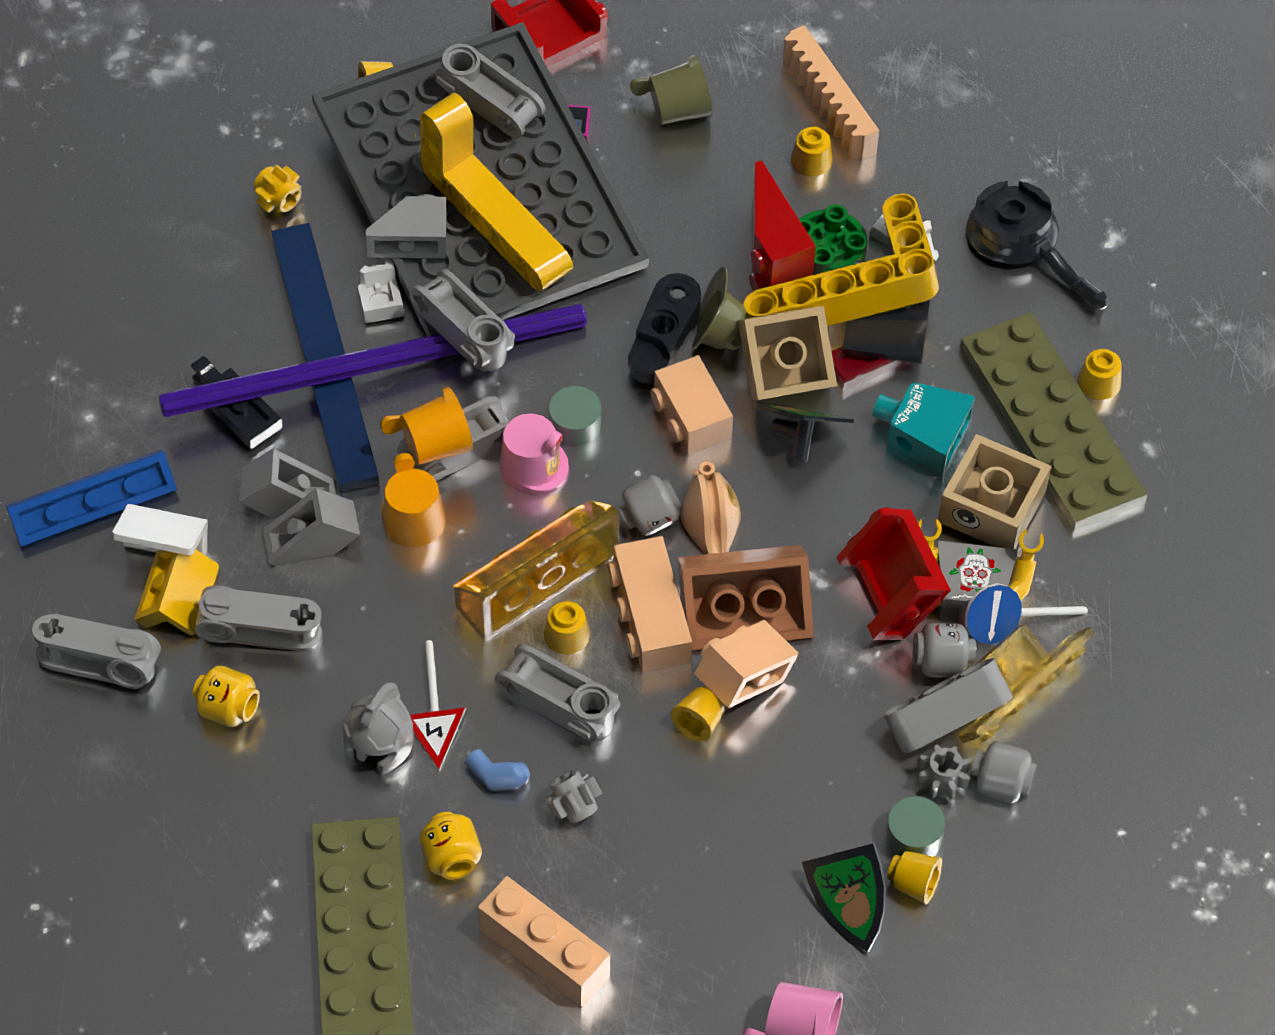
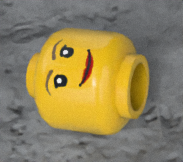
M215 666L206 675H200L194 684L192 693L193 698L196 699L197 711L203 718L227 727L239 726L243 721L248 722L254 716L260 700V692L256 689L253 678L248 674L226 666Z
M452 812L438 813L430 819L429 823L420 832L419 842L428 868L432 873L443 876L447 880L466 877L473 872L476 864L481 859L482 848L475 827L470 818L464 815L453 814Z

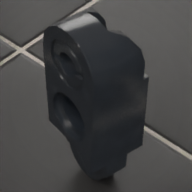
M674 273L662 277L656 283L636 329V338L628 355V366H630L631 375L639 382L654 383L655 371L676 364L691 338L693 330L699 321L701 311V289L694 278L687 274ZM674 290H682L685 296L679 299L673 298Z

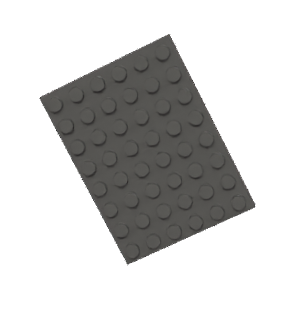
M523 22L461 44H468L474 47L479 53L533 90L543 100L546 111L541 117H535L525 127V133L520 138H512L470 108L473 115V155L564 247L573 262V270L542 292L536 291L446 198V258H390L427 336L440 333L415 309L410 298V289L416 285L424 286L434 280L437 273L443 269L452 272L491 311L504 320L649 266V257ZM446 49L312 94V103L372 224L406 196L418 197L429 194L435 197H445L428 179L421 165L420 114L450 95L442 86L436 83L435 75L436 70L442 65V57Z

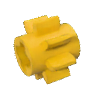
M278 165L266 167L258 174L254 181V193L259 196L256 203L268 213L272 210L277 213L290 211L301 198V186L297 183L300 176L287 165L283 169Z

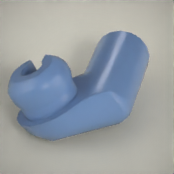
M481 749L470 753L465 760V765L490 791L518 789L526 784L530 777L529 769L524 763H492Z

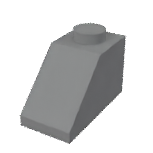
M429 194L418 197L406 196L366 229L367 257L446 258V197H435Z
M273 448L242 467L239 502L266 516L278 518L315 488L336 494V480Z
M315 488L263 529L269 564L274 566L333 556L360 536L354 501Z

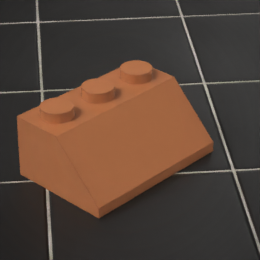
M801 545L677 557L680 598L692 639V650L703 649L714 638L722 639L733 634L741 626L749 627L763 620L773 627L785 640L814 638L809 560Z

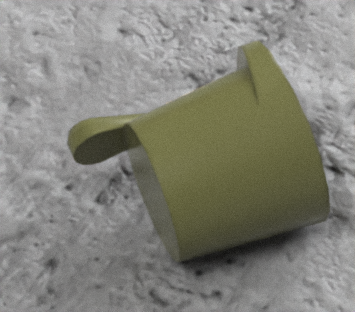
M695 54L689 56V62L649 76V78H635L630 83V89L636 96H641L648 92L651 93L653 105L661 125L713 115L706 77Z

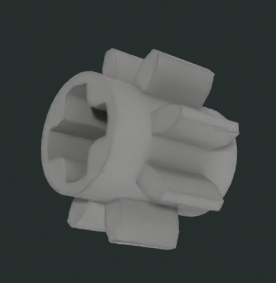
M936 744L934 745L931 757L926 755L920 756L918 767L922 771L919 773L917 783L918 785H927L931 792V798L948 796L950 800H953L957 787L962 789L968 788L970 777L966 773L969 771L971 761L970 759L961 758L957 752V746L940 748Z
M572 769L562 773L550 782L549 786L553 794L546 797L545 801L554 817L558 816L559 819L567 817L569 823H576L597 811L598 806L594 798L601 795L602 791L593 775L589 776L588 773H585L581 776L578 769Z

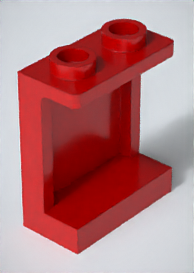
M496 0L490 3L491 27L496 32L523 22L547 67L606 38L609 16L605 6L600 1L526 0L514 7H511L506 0Z
M884 507L876 510L871 514L869 521L862 529L848 540L845 548L836 557L839 565L856 566L859 569L879 611L878 615L867 625L873 640H905L951 591L911 509Z

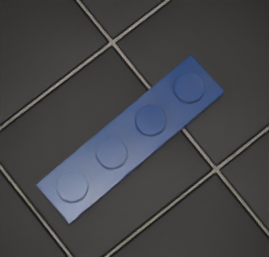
M160 449L5 506L20 546H24L123 510L127 504L137 505L175 491L177 487L165 452Z

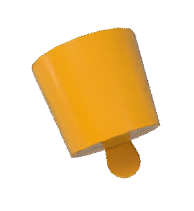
M450 387L442 388V395L401 415L385 416L380 421V428L384 434L390 435L400 430L403 431L409 451L417 465L473 451V441L466 417Z
M400 453L394 458L393 463L397 473L388 480L385 487L384 500L381 505L383 528L388 537L398 545L409 548L423 547L434 542L442 534L446 525L445 511L439 487L434 477L426 471L414 468L415 462L411 454Z

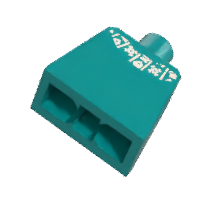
M915 382L910 384L902 401L880 394L873 408L872 416L890 423L887 445L892 450L932 473L943 477L972 420L975 397Z

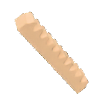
M804 25L791 30L790 34L784 38L783 64L790 65L791 75H798L797 84L799 86L805 85L804 94L812 96L813 107L820 106L819 115L820 117H827V127H835L834 137L842 138L841 147L849 149L850 160H864L876 155L879 129L807 27Z

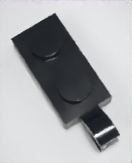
M205 356L191 364V368L196 372L192 379L198 386L240 377L232 368L221 374ZM261 397L210 408L250 449L282 428V418Z

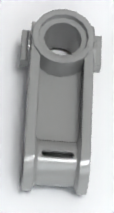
M459 43L448 47L443 53L442 65L435 72L436 83L442 86L447 93H456L461 96L469 108L512 138H520L525 133V127L535 117L539 118L545 113V104L538 94L479 53L474 47Z
M443 269L437 273L434 280L424 286L416 285L410 289V298L415 309L471 366L482 371H493L505 363L507 351L514 347L515 334L502 319L491 311L452 272Z
M495 396L487 397L463 408L473 441L472 452L422 465L415 463L414 468L426 471L438 481L501 450L503 432L510 421L501 410L502 404L500 400ZM405 438L400 440L397 449L398 454H411Z
M209 586L202 590L194 630L199 637L216 643L231 642L294 651H309L315 648L322 638V628L320 626L322 616L318 604L307 598L237 590L225 586ZM303 609L307 610V615H303ZM299 634H303L302 641L299 640Z
M60 614L43 615L32 626L33 638L39 644L36 651L37 660L44 668L119 684L131 689L142 688L154 677V665L160 654L161 646L154 636L145 631L126 629Z
M518 645L514 651V659L504 671H498L494 677L495 684L503 693L574 732L583 739L598 741L606 738L613 730L614 715L621 705L618 694L529 645ZM590 709H597L601 711L597 714L585 713Z

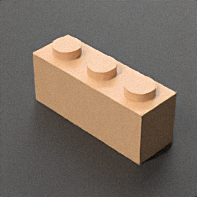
M663 536L614 545V562L608 563L607 567L611 586H619L621 597L617 598L620 620L622 623L628 622L631 633L626 634L630 657H638L642 673L691 663L692 639Z
M506 876L478 906L479 930L582 1008L610 977V953L510 877Z

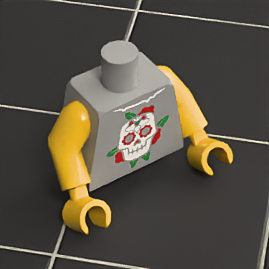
M919 519L917 522L921 528L922 519ZM934 519L935 531L932 536H925L951 589L947 596L937 605L941 619L957 622L966 628L965 612L968 603L979 590L988 585L996 583L1007 585L1017 592L1021 601L1028 595L1037 564L1033 560L1034 555L1044 546L1042 533L1039 545L1033 549L1027 548L1023 543L1027 529L1020 534L1019 544L1023 550L1021 557H1017L1016 549L938 540L937 547H934V540L940 536L942 530L939 520ZM968 633V638H969V639H974V638H973L972 636H970L969 633Z

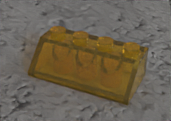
M591 500L577 508L571 507L567 509L557 521L544 529L534 530L527 536L524 542L513 549L501 551L493 558L491 563L482 569L465 574L454 586L457 610L485 642L613 560L614 545L619 544V511L615 506Z

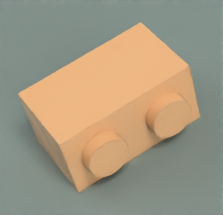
M699 355L655 371L654 388L651 389L652 401L658 412L664 411L668 418L667 424L672 439L676 443L681 442L687 455L732 439L733 415Z
M763 620L749 627L741 626L727 637L722 639L714 638L708 642L701 651L700 656L702 660L694 674L730 708L783 683L799 653L773 627Z

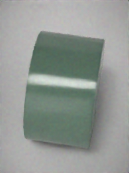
M568 386L560 389L552 396L549 403V421H551L556 431L563 435L561 443L569 446H582L593 441L600 433L602 407L599 397L592 390L582 386Z
M912 796L898 801L889 813L886 829V841L891 851L899 856H902L905 851L934 856L941 846L945 829V817L942 810L936 803L924 797Z

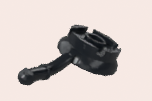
M1003 181L985 188L977 197L975 207L969 214L966 232L969 243L979 254L993 261L1009 264L1031 262L1035 259L1044 258L1057 276L1070 287L1071 291L1090 302L1093 308L1102 310L1109 305L1107 294L1087 282L1084 276L1077 274L1056 248L1053 247L1056 244L1059 226L1055 213L1052 210L1050 198L1042 189L1028 182L1019 181L1018 186H1008V181Z

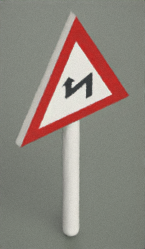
M427 640L425 642L430 712L410 714L413 722V733L440 771L466 711V707L439 711L433 642Z

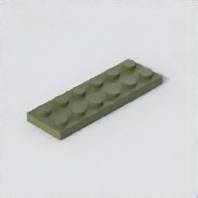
M1032 312L961 338V350L1026 455L1051 466L1047 489L1073 531L1146 503L1148 495Z
M399 816L312 823L322 1035H413Z

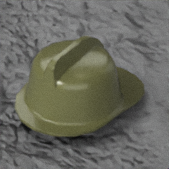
M721 267L715 273L707 287L701 304L697 333L692 344L693 349L697 348L699 344L719 350L725 348L736 350L741 346L742 341L738 320L746 319V309L743 303L727 290L728 270L726 267Z

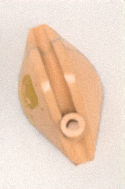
M705 461L699 465V469L696 470L683 496L682 508H680L681 523L704 554L729 552L741 520L739 502L729 483L719 472H715L714 464Z

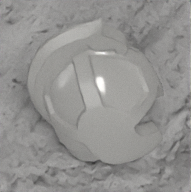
M393 682L386 683L375 694L356 699L346 714L343 727L344 750L348 759L354 760L353 748L356 750L357 759L365 761L369 755L381 756L388 754L387 757L378 762L377 769L381 774L388 773L397 768L411 752L414 739L413 722L407 708L400 700L398 687Z

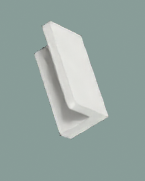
M127 504L112 531L113 540L123 542V546L155 553L157 550H164L184 555H192L195 549L206 555L208 520Z

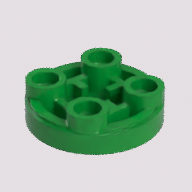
M832 204L826 209L812 211L799 219L816 246L813 275L855 265L856 260L865 259L868 243L867 234L861 223L849 215L844 206Z

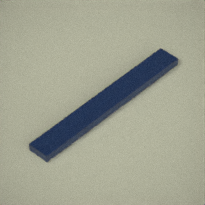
M310 223L272 230V239L305 363L345 354ZM352 377L313 385L312 390L339 491L344 492L380 484Z

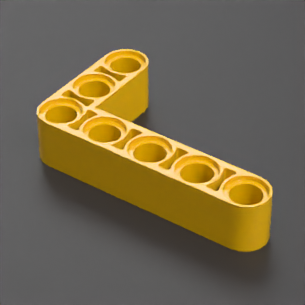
M451 93L421 113V165L424 173L433 185L536 291L542 292L573 270V262L564 247L473 155V115L463 98L456 93Z
M895 194L886 199L882 205L885 226L893 255L755 290L747 295L743 302L746 309V318L824 306L828 327L932 299L939 290V283L933 255L915 198L909 194Z

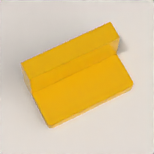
M195 549L192 555L157 550L134 621L145 628L167 621L190 636L196 634L194 629L201 593L204 588L214 585L219 569L218 563Z

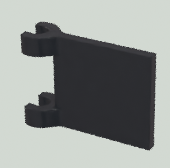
M856 260V261H855V264L862 263V262H866V261H864V260ZM930 299L921 303L847 321L842 354L922 364Z

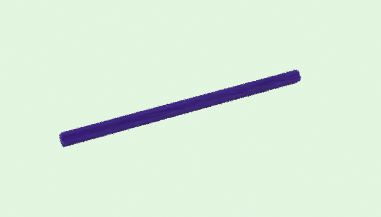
M576 304L503 321L515 334L514 342L584 327L587 325V314L582 304ZM441 334L162 393L159 395V405L163 416L170 417L460 353Z

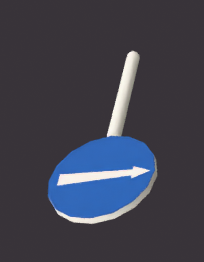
M996 583L985 586L970 600L965 612V626L969 635L979 643L990 645L1001 642L1010 636L1018 626L1022 616L1086 614L1088 609L1085 606L1022 608L1017 592L1007 585Z

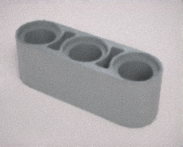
M990 658L892 707L883 716L902 753H908L1006 704L1013 698V694L995 659Z

